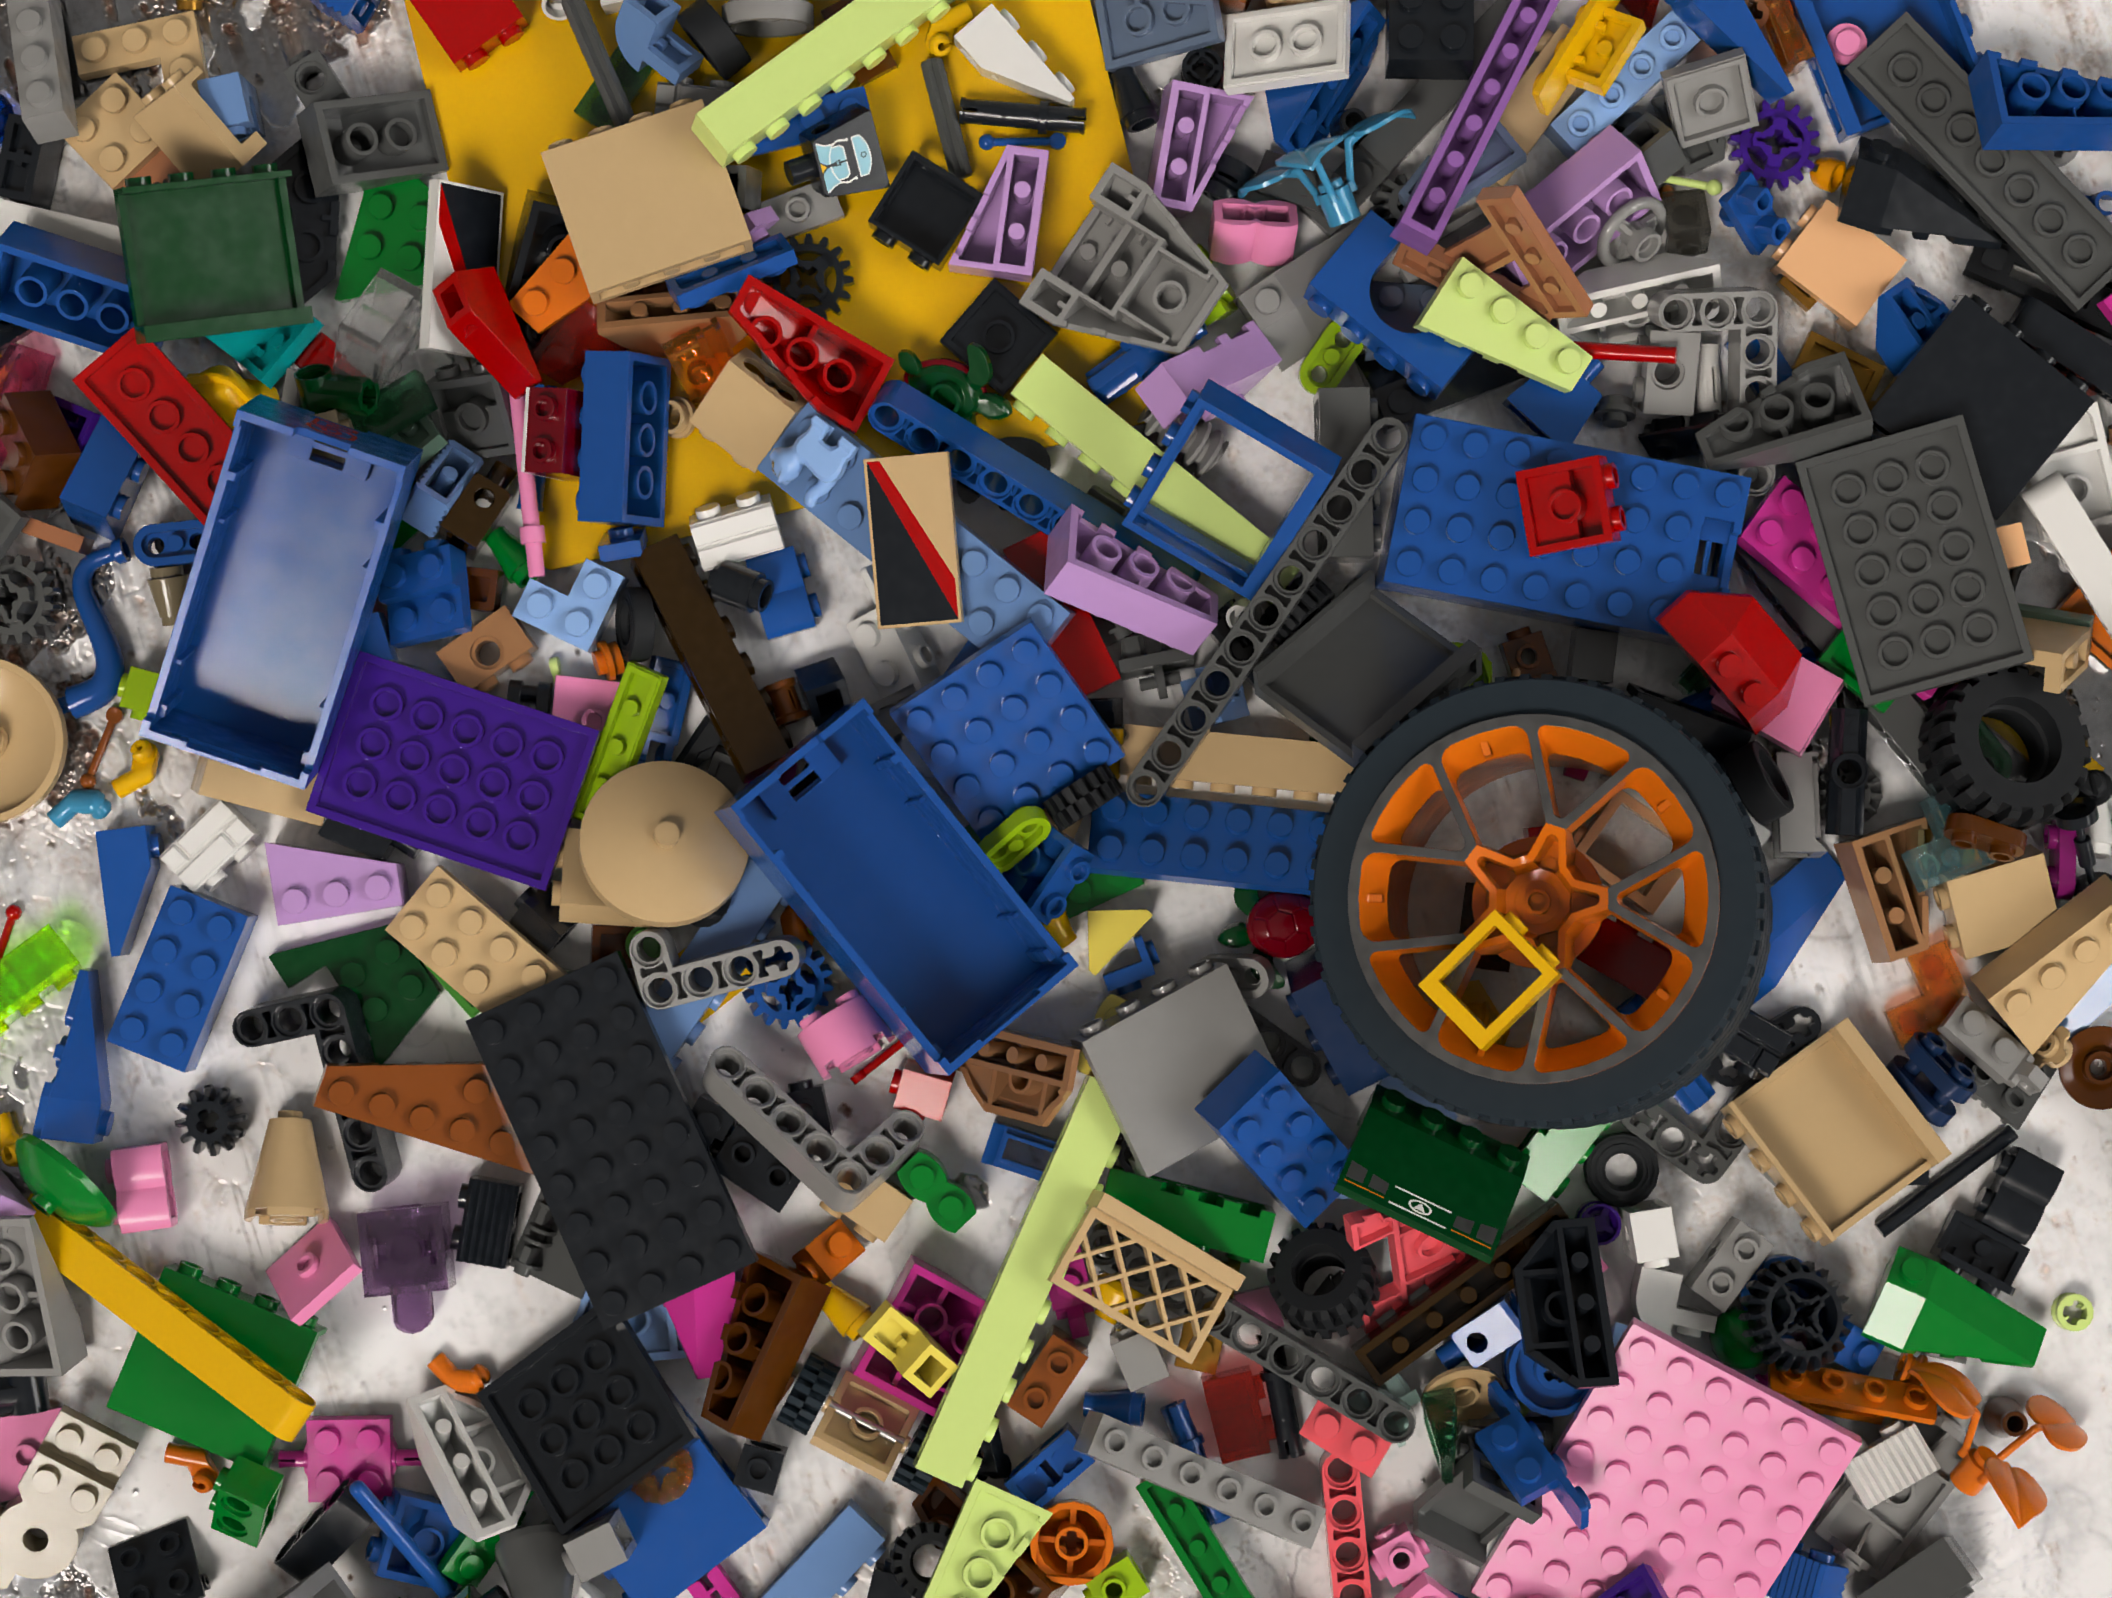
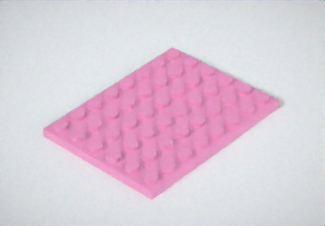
M1633 1317L1614 1348L1620 1385L1590 1388L1551 1454L1556 1453L1563 1461L1567 1470L1566 1477L1574 1487L1580 1486L1589 1498L1591 1509H1589L1588 1527L1583 1530L1577 1527L1552 1490L1542 1495L1541 1518L1532 1525L1517 1518L1503 1531L1488 1556L1486 1563L1482 1566L1471 1584V1593L1480 1598H1597L1644 1563L1652 1567L1669 1598H1764L1862 1445L1861 1436Z

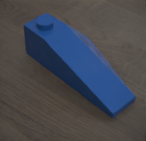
M86 968L79 969L65 1015V1026L70 1027L69 1034L62 1037L60 1043L56 1045L53 1059L56 1060V1067L58 1068L57 1074L52 1082L45 1081L32 1134L40 1139L95 1144L102 1142L104 1136H109L113 1126L114 1112L109 1111L112 1100L98 970Z

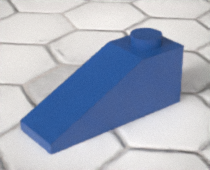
M155 825L95 832L111 957L130 955L160 869L159 856L164 852V842L161 833H156Z

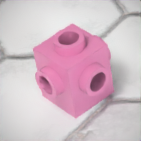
M1405 1522L1399 1525L1392 1523L1383 1527L1374 1534L1375 1538L1368 1542L1374 1555L1368 1558L1372 1569L1379 1581L1387 1577L1393 1588L1399 1584L1403 1588L1408 1586L1425 1569L1429 1568L1424 1556L1431 1552L1424 1539L1416 1536L1414 1533H1410ZM1404 1552L1408 1554L1409 1558L1396 1565L1393 1563V1558L1397 1553Z

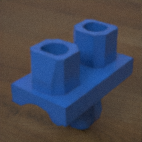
M1742 171L1738 176V182L1735 187L1718 200L1722 206L1719 217L1725 226L1736 229L1750 254L1759 256L1768 244L1780 245L1790 233L1791 227L1786 218L1778 217L1773 210L1774 198L1767 187H1760L1752 172Z

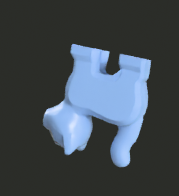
M817 415L811 418L810 427L796 439L792 446L776 447L769 455L772 461V473L778 478V483L789 484L800 475L803 466H806L816 476L818 482L810 487L804 496V504L810 508L815 507L817 500L827 494L837 481L842 478L849 460L859 450V447L845 436L839 438L836 446H830L826 441L835 428Z

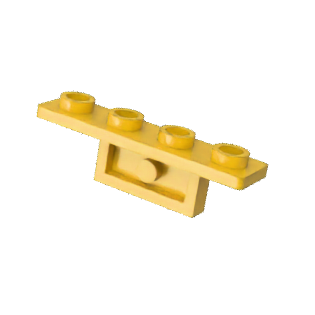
M1589 0L1587 4L1580 7L1576 14L1574 25L1567 36L1558 42L1552 60L1545 71L1539 73L1534 81L1532 95L1539 113L1548 116L1568 84L1605 97L1646 31L1642 19L1615 10L1621 0Z

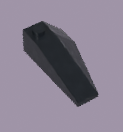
M1475 352L1434 401L1428 395L1423 397L1415 393L1408 386L1407 379L1395 369L1388 370L1376 360L1365 361V353L1358 355L1355 359V364L1364 386L1370 387V397H1377L1378 420L1384 417H1393L1400 420L1405 426L1415 413L1432 416L1527 378L1517 373L1516 369L1502 363L1496 364L1482 358L1483 355ZM1394 425L1382 427L1384 435L1399 429Z

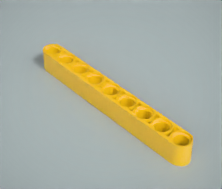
M31 1193L27 1201L37 1211L34 1214L35 1220L61 1274L268 1432L287 1442L295 1440L316 1407V1402L311 1396L87 1226L72 1223L54 1212L49 1217L46 1216L30 1201L34 1194Z

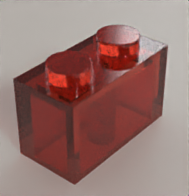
M1246 1365L1218 1372L1215 1375L1202 1376L1201 1381L1222 1464L1270 1453L1269 1441L1276 1439L1271 1415L1262 1416L1259 1400L1265 1399L1266 1394L1261 1375H1252L1250 1366Z

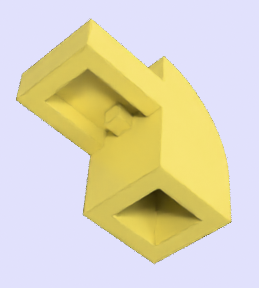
M887 1300L857 1330L867 1343L892 1362L906 1380L930 1399L959 1368L947 1351L911 1317H906Z

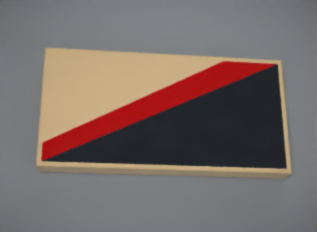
M950 452L863 459L878 629L964 622Z

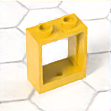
M1496 909L1491 912L1418 984L1436 1005L1483 1051H1487L1563 976L1555 968L1561 961L1543 943L1535 948L1523 936L1529 929L1511 911L1505 916ZM1498 928L1542 974L1487 1027L1443 980Z

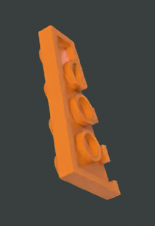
M569 234L509 302L512 310L537 333H543L591 298Z

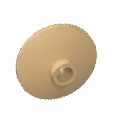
M1471 1365L1447 1370L1432 1379L1423 1390L1421 1396L1423 1412L1430 1420L1438 1424L1450 1426L1458 1425L1459 1421H1468V1419H1482L1493 1411L1488 1401V1383L1496 1379L1504 1389L1502 1380L1496 1372L1482 1366L1478 1368H1473Z

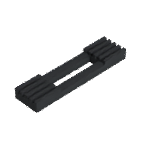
M2002 242L1999 250L1981 247L1973 248V252L1962 275L1998 291L2004 290L2022 299L2025 295L2032 296L2070 320L2077 322L2081 327L2112 340V325L2096 305L2112 293L2111 289L2103 287L2089 300L2085 308L2081 307L2077 312H2074L2060 297L2009 276L2013 265L2037 274L2010 245Z

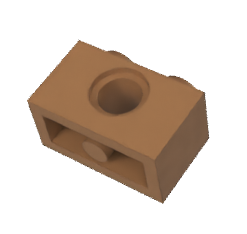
M502 606L473 626L471 632L463 633L436 652L456 683L488 693L500 684L497 679L498 676L508 669L516 673L534 660L531 654L539 648L520 620L512 616L514 611L511 607ZM495 642L500 649V657L496 663L487 666L481 661L480 651L485 644Z

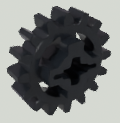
M806 234L804 244H798L794 236L789 237L790 245L793 247L798 264L787 268L790 273V284L782 292V274L774 277H764V283L773 285V289L799 304L803 300H816L820 305L806 308L828 320L826 313L830 310L840 315L842 311L837 304L839 300L848 302L851 300V295L844 290V287L854 285V278L844 275V272L852 268L850 260L839 262L838 259L843 253L842 248L838 246L831 251L828 250L829 240L826 237H823L818 245L814 244L811 234ZM809 253L820 255L814 261L800 260L797 257ZM796 268L809 276L816 272L815 279L822 293H819L815 288L812 289L809 285L800 288L802 281ZM835 269L837 280L832 294L827 288V277L832 273L831 270Z

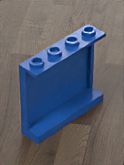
M1782 0L1839 144L1889 125L1891 122L1843 73L1847 66L1837 65L1826 38L1827 34L1835 26L1843 23L1858 26L1867 38L1868 48L1907 11L1968 75L1983 56L1981 52L1975 51L1970 38L1973 36L1971 22L1965 13H1960L1956 0Z
M676 1396V1400L700 1439L583 1524L585 1525L617 1508L620 1509L637 1547L628 1561L603 1574L610 1581L614 1578L624 1590L621 1594L622 1598H675L764 1530L770 1521L748 1490L733 1484L735 1473Z

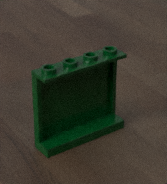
M277 163L253 165L251 166L252 174L236 175L235 167L209 170L210 178L194 180L193 172L168 174V183L152 184L151 176L125 179L126 187L113 190L137 344L314 323L312 306H305L288 197L286 177L292 176V170L278 171Z

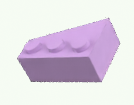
M1174 79L1163 88L1147 184L1174 217L1184 218L1193 211L1217 166V162L1233 137L1238 123L1254 96L1246 94L1228 96L1222 89Z
M1014 145L1006 146L983 192L984 194L966 227L964 235L948 263L949 272L1032 282L1049 163V150Z
M1254 320L1244 324L1242 329L1232 339H1230L1227 333L1218 336L1214 340L1218 346L1203 352L1197 346L1162 362L1135 388L1163 429L1169 428L1173 421L1181 425L1186 417V414L1180 411L1192 389L1201 392L1208 379L1246 400L1244 396L1282 361V358ZM1205 410L1200 419L1203 418L1207 422L1216 416Z

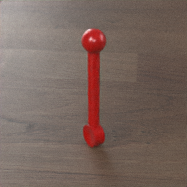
M15 904L9 905L5 911L7 920L0 938V964L14 923L22 916L21 908Z
M899 1040L852 1076L850 1080L856 1085L904 1047Z

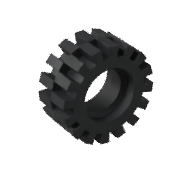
M1303 575L1297 577L1285 589L1289 591L1298 589L1303 582ZM1318 576L1274 638L1279 645H1282L1292 632L1300 629L1310 621L1322 605L1329 604L1334 599L1335 593ZM1274 603L1265 610V614L1259 619L1261 624L1270 626L1277 621L1278 609Z
M1104 763L1042 804L1061 832L1124 792V789L1110 767Z
M922 1521L915 1523L916 1525L912 1527L908 1526L903 1530L904 1533L900 1537L897 1536L893 1542L895 1546L890 1551V1569L894 1574L895 1581L904 1591L916 1598L923 1597L931 1577H923L916 1572L913 1566L915 1552L926 1544L937 1545L943 1551L952 1530L945 1525L933 1521Z

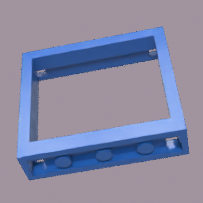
M1208 379L1201 392L1192 389L1180 411L1185 413L1186 417L1181 425L1173 421L1164 435L1161 444L1167 448L1162 456L1153 453L1141 475L1148 478L1144 486L1141 488L1135 484L1124 501L1123 505L1130 509L1121 525L1251 601L1287 550L1334 477L1342 457L1211 379ZM1205 410L1311 472L1308 480L1254 564L1149 503Z

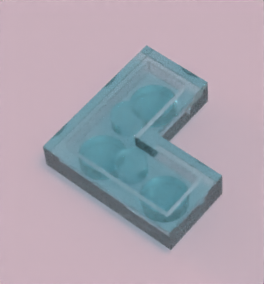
M1933 796L1919 802L1935 840L1901 854L1918 893L1996 863L1995 860L1988 856L1989 853L1975 848L1961 849L1951 845V840L1943 835L1946 816L1952 810L1946 803L1940 806Z

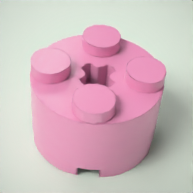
M856 988L837 998L835 1003L838 1007L828 1013L822 1014L819 1010L799 1022L802 1031L797 1037L823 1080L832 1078L829 1070L838 1067L840 1072L843 1073L880 1051L882 1048L878 1041L883 1037H886L889 1042L895 1038L894 1033Z

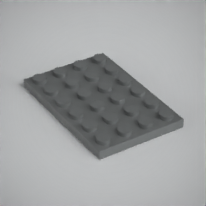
M1963 414L1795 463L1865 707L2034 661Z

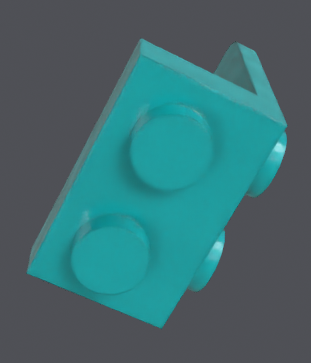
M313 316L314 323L205 337L242 364L264 385L272 389L277 381L286 374L287 368L311 344L324 324Z

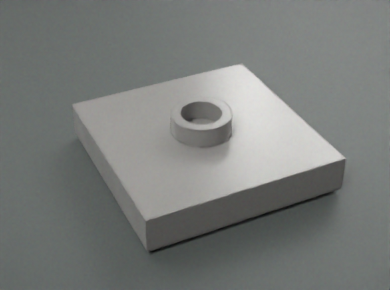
M1742 47L1660 72L1671 129L1681 149L1759 126L1746 54Z

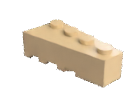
M2106 874L2102 875L1970 977L1971 981L2032 1055L2112 964V881Z

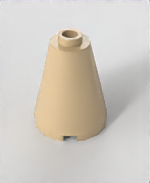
M278 1111V1118L269 1119L244 1210V1220L251 1222L256 1215L259 1216V1224L306 1226L307 1217L318 1216V1224L329 1222L330 1211L312 1121L303 1118L302 1111Z

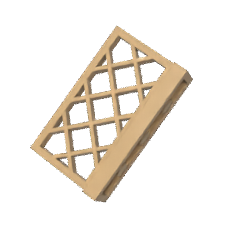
M1093 1189L1085 1203L1088 1205L1086 1212L1047 1280L1192 1365L1232 1291L1238 1292L1246 1276L1109 1194ZM1097 1219L1107 1225L1111 1243L1090 1249L1087 1232L1093 1221ZM1117 1232L1127 1237V1239L1118 1241ZM1137 1243L1143 1248L1146 1264L1126 1270L1120 1247ZM1081 1244L1083 1251L1076 1253ZM1113 1250L1118 1273L1097 1278L1092 1256ZM1152 1253L1162 1258V1260L1154 1262ZM1085 1258L1090 1281L1073 1285L1062 1278L1070 1262ZM1172 1264L1178 1268L1181 1285L1161 1291L1155 1268ZM1148 1271L1153 1293L1133 1299L1128 1276ZM1187 1274L1196 1278L1197 1281L1189 1283ZM1120 1279L1125 1302L1111 1306L1103 1303L1099 1285ZM1207 1285L1218 1291L1210 1308L1196 1312L1191 1289ZM1092 1287L1094 1297L1083 1291V1289ZM1183 1292L1189 1314L1168 1320L1163 1297ZM1155 1300L1161 1322L1144 1327L1138 1322L1135 1306ZM1127 1308L1129 1317L1120 1313L1119 1310ZM1204 1317L1199 1326L1198 1318ZM1190 1321L1194 1336L1185 1351L1174 1344L1170 1326ZM1163 1329L1164 1338L1154 1333V1331Z

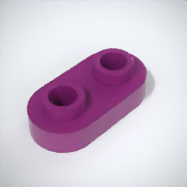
M2052 820L2051 824L2045 825L2043 831L2044 848L2049 849V866H2047L2050 882L2055 900H2071L2076 886V849L2074 838L2077 837L2076 831L2060 829L2056 825V821Z

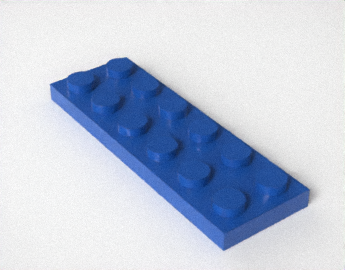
M1122 792L1092 812L1088 851L1095 856L1090 862V873L1310 895L1309 880H1314L1315 870L1311 869L1312 859H1315L1318 846L1316 841L1318 834L1323 835L1326 825L1323 824V820L1329 812L1165 796L1160 802L1150 807H1139L1128 799L1126 792ZM1139 794L1141 797L1145 799H1151L1155 796L1149 794Z

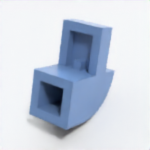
M623 0L615 23V35L621 53L637 72L649 65L672 84L677 85L700 67L704 56L672 31L681 6L675 1Z

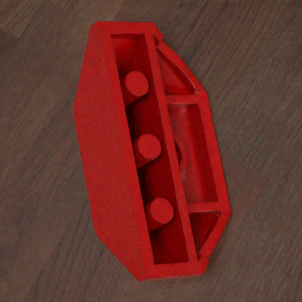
M1686 590L1655 618L1752 733L1757 735L1788 707L1802 654L1752 595Z

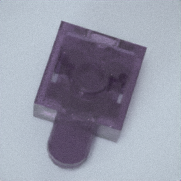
M449 1201L364 1209L357 1213L364 1298L391 1295L393 1322L396 1328L410 1334L421 1332L434 1319L432 1291L449 1290L456 1285L453 1249H451L452 1232Z

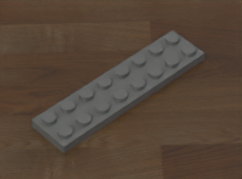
M1907 11L1844 69L1843 73L2074 312L2083 307L2112 279V223L2041 150H1982L1968 74Z

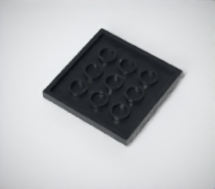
M594 1308L477 1393L478 1398L561 1536L572 1533L700 1439L628 1320L603 1330Z

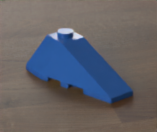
M1664 0L1667 4L1671 5L1675 14L1717 54L1742 47L1746 54L1751 86L1770 105L1794 91L1793 86L1744 0Z
M1828 852L1821 858H1801L1771 882L1770 891L1773 901V928L1769 941L1771 947L1765 974L1761 978L1758 986L1760 989L1753 1004L1777 986L1845 881L1842 869Z

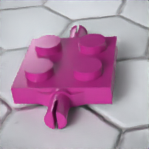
M393 1415L309 1416L306 1421L307 1442L304 1450H280L278 1460H280L278 1462L279 1468L304 1467L308 1478L309 1502H325L349 1477L355 1481H363L373 1494L382 1500L384 1496L391 1497L395 1487L394 1476L398 1466H422L417 1449H398L393 1436Z

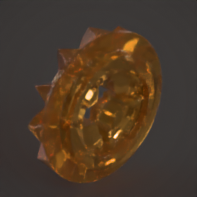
M687 1449L663 1465L670 1469L676 1468V1470L665 1474L661 1484L662 1488L659 1487L656 1476L650 1475L633 1487L631 1491L641 1497L644 1502L661 1505L679 1499L688 1489L693 1477V1462Z

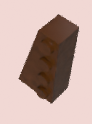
M755 1250L759 1260L744 1267L741 1282L735 1281L731 1298L736 1299L730 1324L724 1323L720 1338L723 1340L724 1348L721 1360L714 1362L701 1417L729 1433L760 1442L832 1287L773 1256Z

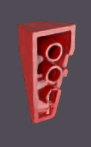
M748 274L728 310L730 316L819 414L853 434L857 433L895 360Z

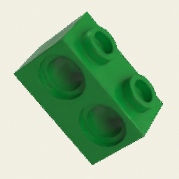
M237 1455L231 1468L229 1469L224 1466L214 1483L213 1490L216 1492L209 1505V1510L214 1511L211 1528L257 1548L276 1513L284 1475Z

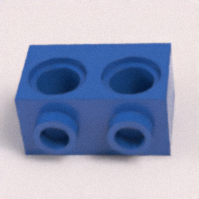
M1067 1422L1011 1471L1009 1477L1004 1478V1486L1012 1495L1042 1508L1095 1462V1459L1073 1450L1079 1435Z

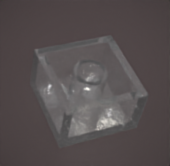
M380 268L338 327L332 373L370 377L373 382H378L380 391L385 384L391 386L402 369L401 361L406 354L413 356L419 348L423 290Z

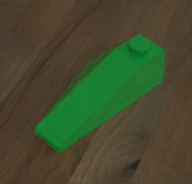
M1899 1246L1886 1265L1861 1336L1901 1353L1915 1354L1916 1351L1940 1354V1357L1954 1359L1955 1356L1978 1358L1985 1363L2033 1368L2047 1329L1939 1262Z

